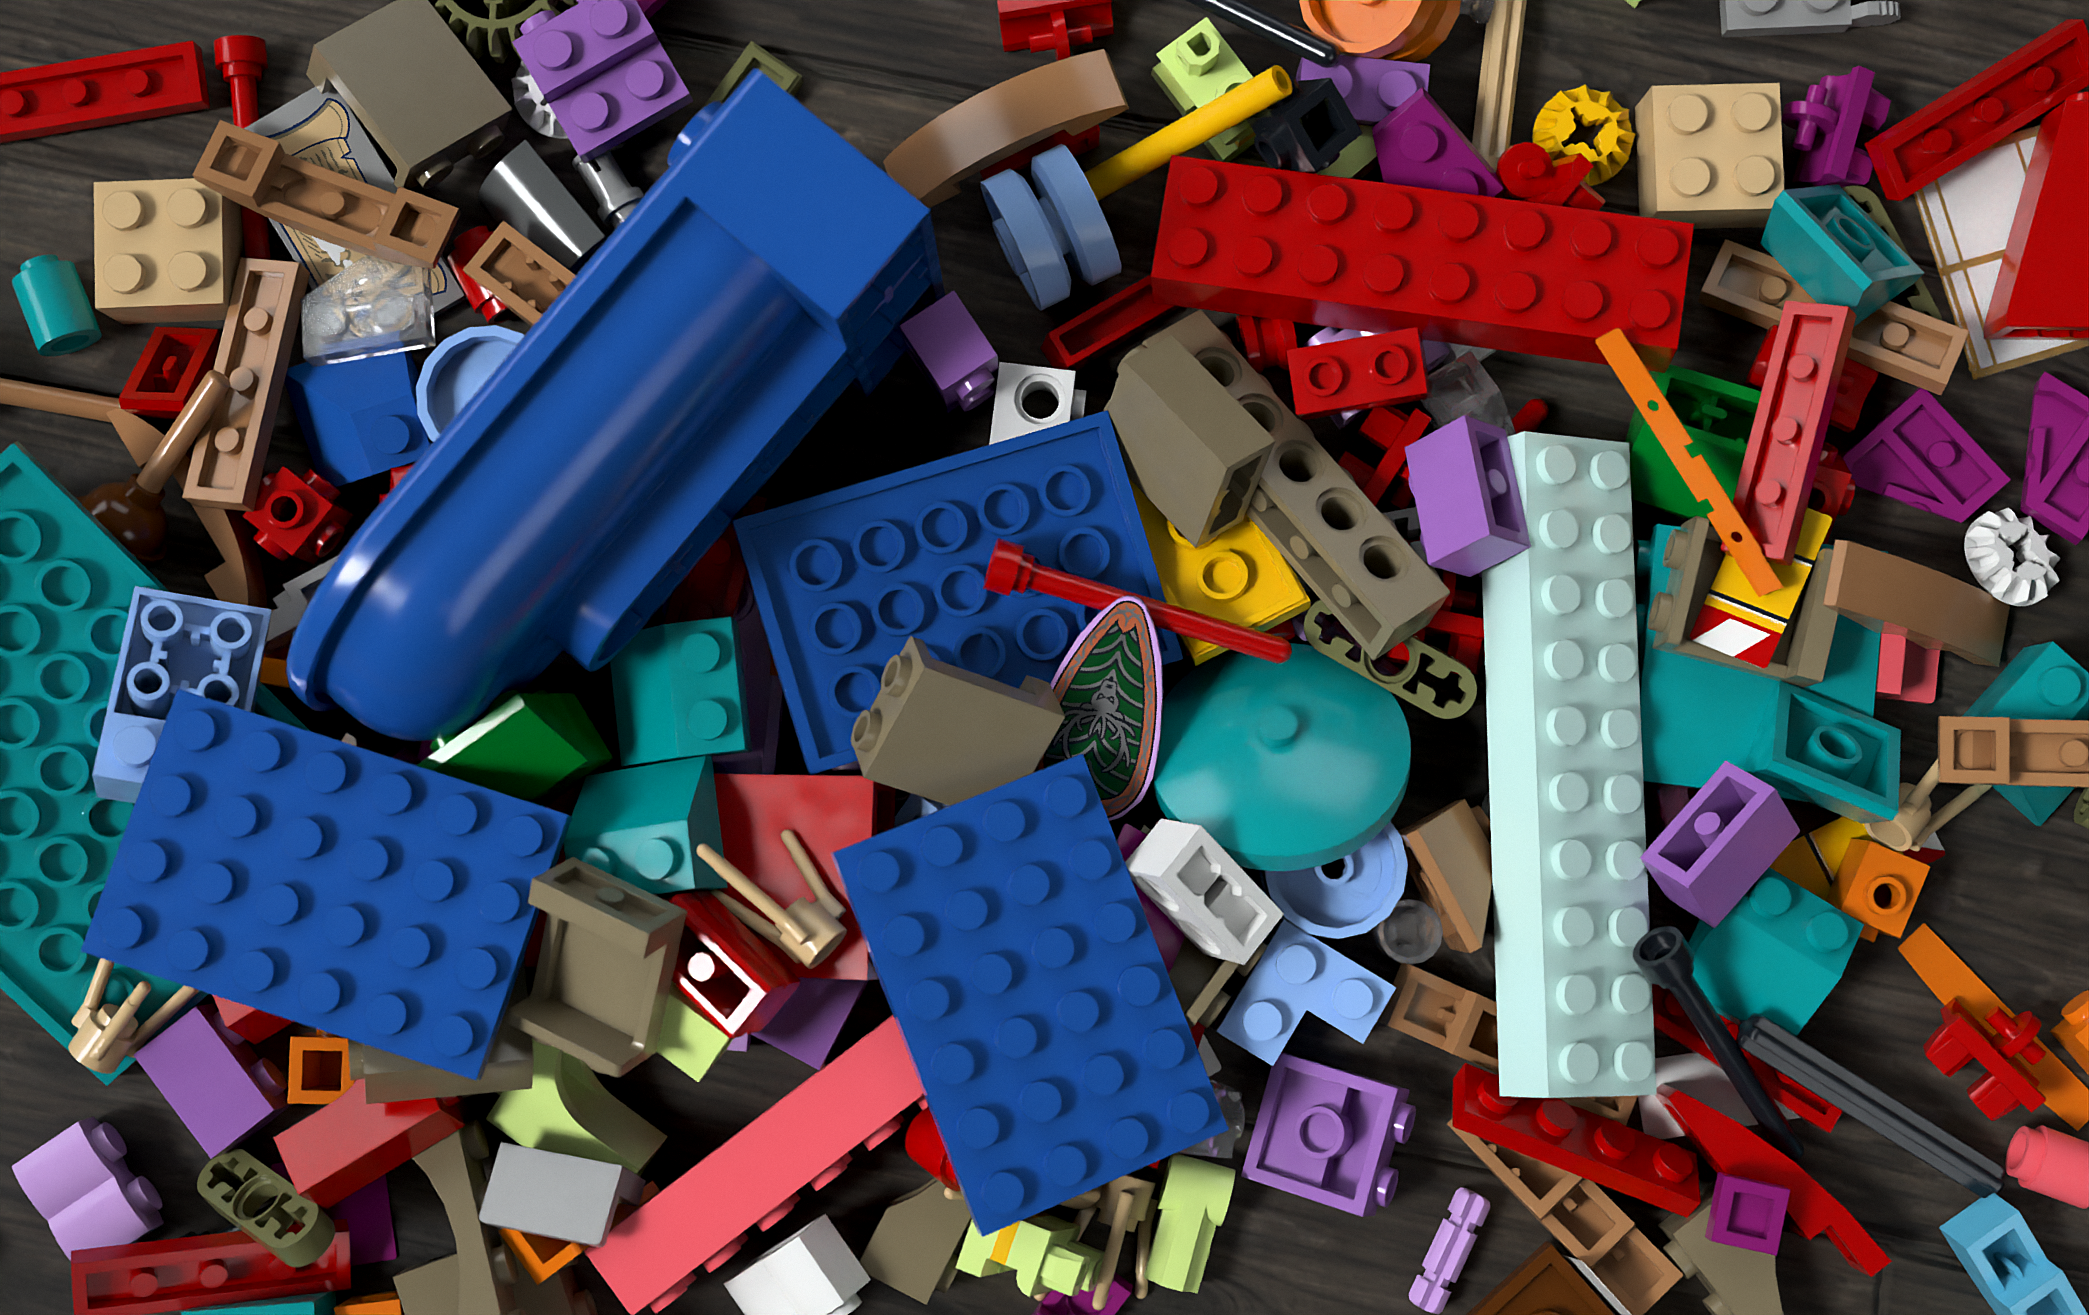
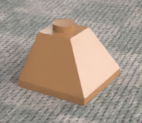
M1462 799L1451 802L1398 832L1402 837L1407 857V872L1449 949L1472 953L1482 947L1491 894L1492 857L1491 845L1489 844L1491 842V827L1488 817L1480 806L1477 805L1470 809L1466 800Z

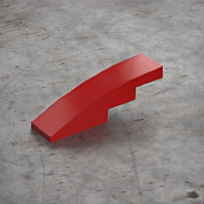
M1664 1084L1656 1088L1657 1095L1655 1096L1716 1176L1718 1172L1782 1185L1788 1188L1790 1193L1784 1218L1788 1228L1808 1240H1811L1823 1230L1852 1268L1870 1277H1873L1892 1262L1850 1212L1793 1160L1739 1122L1691 1096Z

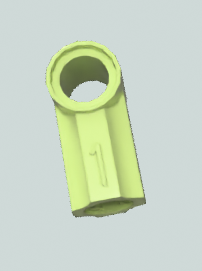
M1178 1153L1170 1156L1159 1194L1157 1209H1160L1161 1212L1143 1274L1145 1279L1177 1291L1198 1294L1207 1259L1209 1258L1215 1228L1222 1225L1228 1209L1235 1180V1169Z

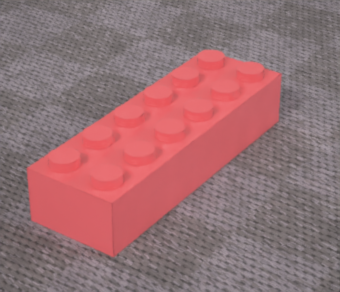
M893 1014L609 1231L607 1242L603 1247L589 1246L584 1250L630 1315L636 1314L646 1305H649L655 1314L664 1309L688 1289L687 1286L697 1279L692 1272L693 1269L702 1263L709 1273L715 1270L741 1249L740 1246L749 1239L744 1232L754 1223L758 1225L762 1232L770 1228L795 1208L794 1205L801 1199L796 1192L798 1189L809 1182L815 1191H818L832 1181L853 1160L848 1151L861 1141L870 1151L901 1127L900 1124L905 1120L900 1112L914 1101L917 1102L922 1110L928 1107Z

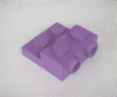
M576 0L578 2L577 5L558 16L551 10L542 11L528 18L520 28L523 36L512 41L584 164L693 102L689 91L636 0Z
M1281 1052L1270 1070L1241 1177L1361 1217L1375 1216L1378 1205L1383 1207L1389 1206L1397 1187L1398 1170L1389 1167L1395 1142L1405 1144L1413 1129L1416 1107L1406 1103L1410 1090L1351 1071L1340 1070Z

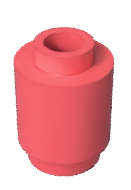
M2042 1125L2035 1129L2027 1126L2019 1128L2014 1134L2007 1150L2005 1159L2006 1173L2018 1178L2021 1187L2081 1209L2088 1208L2089 1142Z

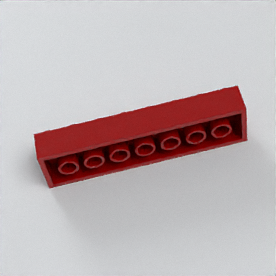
M1171 155L1151 271L1153 303L1269 319H1282L1378 334L1418 327L1423 340L1603 365L1610 364L1595 341L1602 335L1620 328L1648 371L1665 373L1678 349L1694 223Z

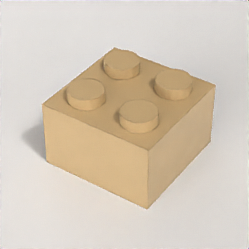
M1780 83L1651 86L1635 107L1639 216L1694 223L1693 229L1765 227L1775 199L1784 190Z
M195 178L94 182L95 309L121 324L226 320L240 258H245L241 205L201 184Z

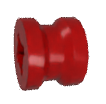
M1237 315L1235 325L1238 350L1250 366L1259 374L1262 373L1264 368L1278 366L1283 371H1289L1286 350L1298 348L1293 321Z

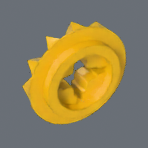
M1585 84L1564 92L1560 90L1543 106L1534 123L1533 143L1544 148L1551 157V161L1581 153L1594 165L1583 179L1589 186H1593L1609 180L1622 169L1629 159L1636 134L1632 132L1629 121V109L1622 108L1613 99L1611 91L1599 92L1589 89ZM1574 118L1579 120L1584 127H1589L1593 124L1598 126L1601 123L1604 125L1593 140L1596 148L1595 151L1590 149L1585 142L1576 145L1572 143L1563 147L1576 129L1573 121Z

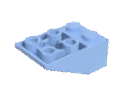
M138 586L134 587L92 774L98 798L131 803L136 802L177 689L254 713L271 609Z

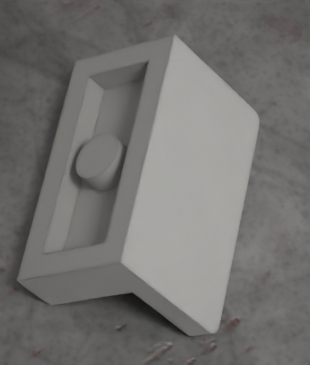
M501 1142L480 1210L479 1219L490 1226L594 1247H603L607 1242L617 1203L638 1207L645 1180L622 1165Z

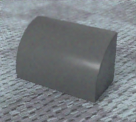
M526 140L508 153L494 167L479 190V203L498 226L502 221L506 222L575 275L582 270L607 240L605 235Z

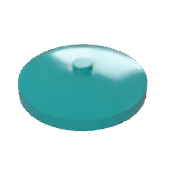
M1290 643L1292 655L1288 661L1280 664L1234 650L1222 653L1207 660L1186 674L1163 700L1161 739L1154 777L1151 781L1156 800L1168 820L1202 826L1241 867L1265 871H1292L1317 867L1341 859L1366 845L1383 830L1397 812L1407 789L1410 774L1411 740L1404 713L1395 697L1389 690L1331 659L1310 645Z

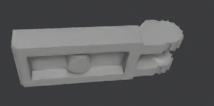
M1719 0L1721 34L1724 38L1845 32L1849 27L1883 26L1900 20V4L1893 1H1867L1851 6L1850 0Z

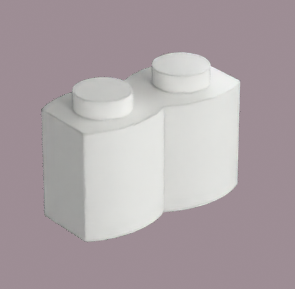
M824 1214L753 1259L723 1284L744 1315H848L862 1303L856 1292L871 1279L827 1215Z

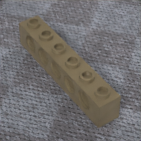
M1200 309L1143 341L1142 345L1149 347L1173 335L1276 440L1246 514L1373 661L1430 623L1451 593L1441 582L1437 571L1418 556L1398 533L1393 521L1385 514L1380 513L1357 487L1352 475L1334 461L1315 439L1309 426L1296 418L1274 393L1269 381L1250 366L1235 349L1231 339L1222 329L1217 328Z

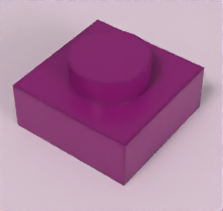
M1718 1172L1705 1237L1712 1242L1777 1256L1790 1190L1782 1185Z

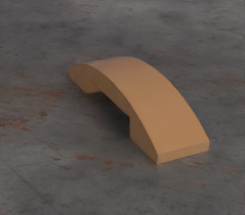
M1105 49L1083 53L1025 72L965 100L936 117L908 137L883 162L888 176L929 209L961 193L959 181L1063 129L1073 137L1129 109L1108 52Z
M222 120L219 121L193 173L196 181L215 192L295 230L365 255L422 268L435 269L461 214L457 207L399 186L394 194L291 156L284 152L279 141Z
M116 407L106 414L137 466L143 469L167 432L134 414ZM191 449L187 450L173 471V475L183 492L193 455ZM191 504L226 561L204 575L218 600L268 609L262 565L256 545L240 510L194 506Z
M1939 716L1938 783L2089 788V721Z

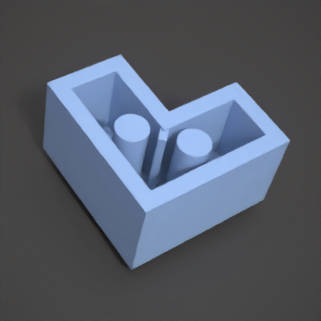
M1281 918L1263 940L1268 947L1245 977H1241L1230 995V999L1212 1025L1216 1032L1273 1066L1306 1010L1363 1044L1396 990V987Z

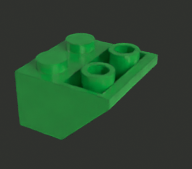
M1672 364L1668 366L1665 373L1650 371V375L1693 440L1692 443L1685 446L1692 458L1700 454L1703 456L1733 503L1761 391ZM1653 400L1648 402V407L1651 410H1658L1657 402ZM1635 406L1625 440L1626 443H1629L1632 502L1686 519H1691L1695 516L1708 519L1706 514L1714 511L1708 499L1700 502L1696 500L1638 407Z
M517 689L499 695L485 713V717L466 731L434 740L430 745L433 754L416 766L545 807L584 780L586 775L596 772L614 758L575 693H547L545 689L533 693H519Z

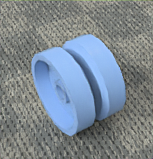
M1059 144L1032 157L1031 177L1039 198L1038 200L1023 176L1010 168L980 182L1000 246L1012 270L1019 276L1027 293L1039 310H1043L1070 297L1071 277L1063 255L1066 256L1077 276L1092 286L1121 273L1122 268L1116 244L1100 205L1076 159L1063 144Z
M497 325L468 327L444 339L425 360L416 385L417 414L430 440L433 442L525 335Z
M1390 821L1366 845L1342 858L1344 865L1336 869V879L1326 877L1322 872L1321 866L1292 871L1257 870L1261 890L1284 913L1281 917L1282 919L1308 934L1341 939L1366 933L1389 917L1404 893L1408 862L1402 837Z

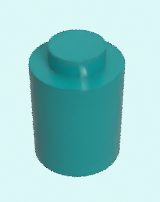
M48 254L31 258L21 264V272L12 279L11 283L40 355L52 357L70 354L94 344L101 338V330L73 262L59 260L57 255Z

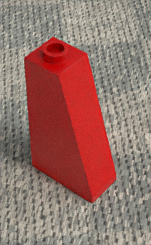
M2089 92L2067 96L2062 104L2041 120L1983 326L1984 339L2089 340Z

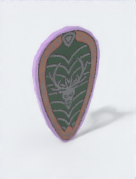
M1131 595L1119 597L1098 613L1077 637L1058 668L1050 686L1066 717L1034 770L1036 772L1076 755L1083 754L1109 821L1123 817L1143 799L1154 777L1161 739L1163 670L1157 630L1147 605L1142 599Z

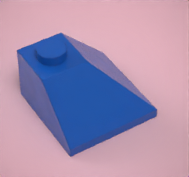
M404 331L287 368L284 383L316 471L335 487L418 461L433 443L429 439L417 414L416 385L419 373Z

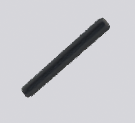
M1753 1013L1747 1020L1743 1019L1739 1024L1736 1042L1743 1050L1977 1196L1987 1198L1992 1193H1999L2003 1189L2005 1184L2002 1180L2005 1170L2001 1164L1759 1013Z

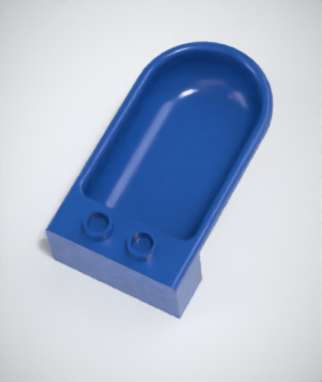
M754 68L724 104L720 101L708 104L685 126L670 150L667 159L669 166L667 171L375 509L341 552L310 600L291 642L286 673L289 686L296 696L315 711H330L342 707L362 724L384 735L402 740L427 741L442 739L466 731L485 717V713L499 695L514 689L522 693L563 650L589 672L596 671L611 661L647 624L731 525L732 520L736 519L848 385L853 386L866 398L871 394L906 352L899 326L946 296L930 209L768 76Z

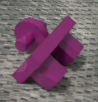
M1856 66L1847 75H1827L1821 77L1819 85L1809 86L1805 101H1793L1785 104L1781 121L1790 128L1797 130L1793 147L1801 150L1792 183L1803 188L1826 184H1838L1840 187L1864 185L1869 181L1873 164L1867 151L1855 147L1859 131L1866 134L1879 130L1886 121L1891 103L1889 98L1871 87L1875 72L1862 66Z

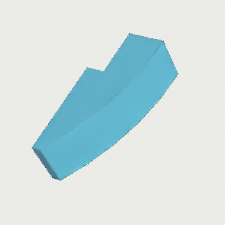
M1992 1193L1987 1198H1979L1939 1227L1957 1258L1996 1315H2088L2063 1271L2046 1258L2019 1210L1997 1194Z

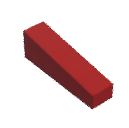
M1150 274L1047 333L1041 350L1053 368L1078 371L1181 306L1153 303Z

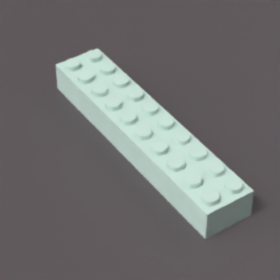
M1523 431L1509 436L1507 439L1531 548L1482 571L1500 1096L1536 1098L1657 1095L1652 983L1646 979L1633 959L1635 945L1645 934L1650 932L1647 868L1640 859L1646 851L1629 443Z

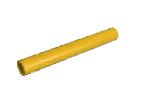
M1274 65L1086 171L1084 175L1097 201L1170 162L1171 155L1181 156L1291 95V80L1281 66Z

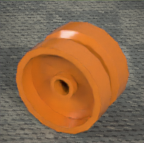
M1299 0L1303 20L1314 34L1336 44L1341 53L1355 57L1414 63L1426 58L1447 39L1459 16L1461 0Z

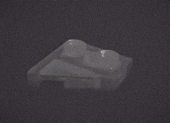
M365 255L300 299L303 358L313 367L436 346L431 268L404 265Z

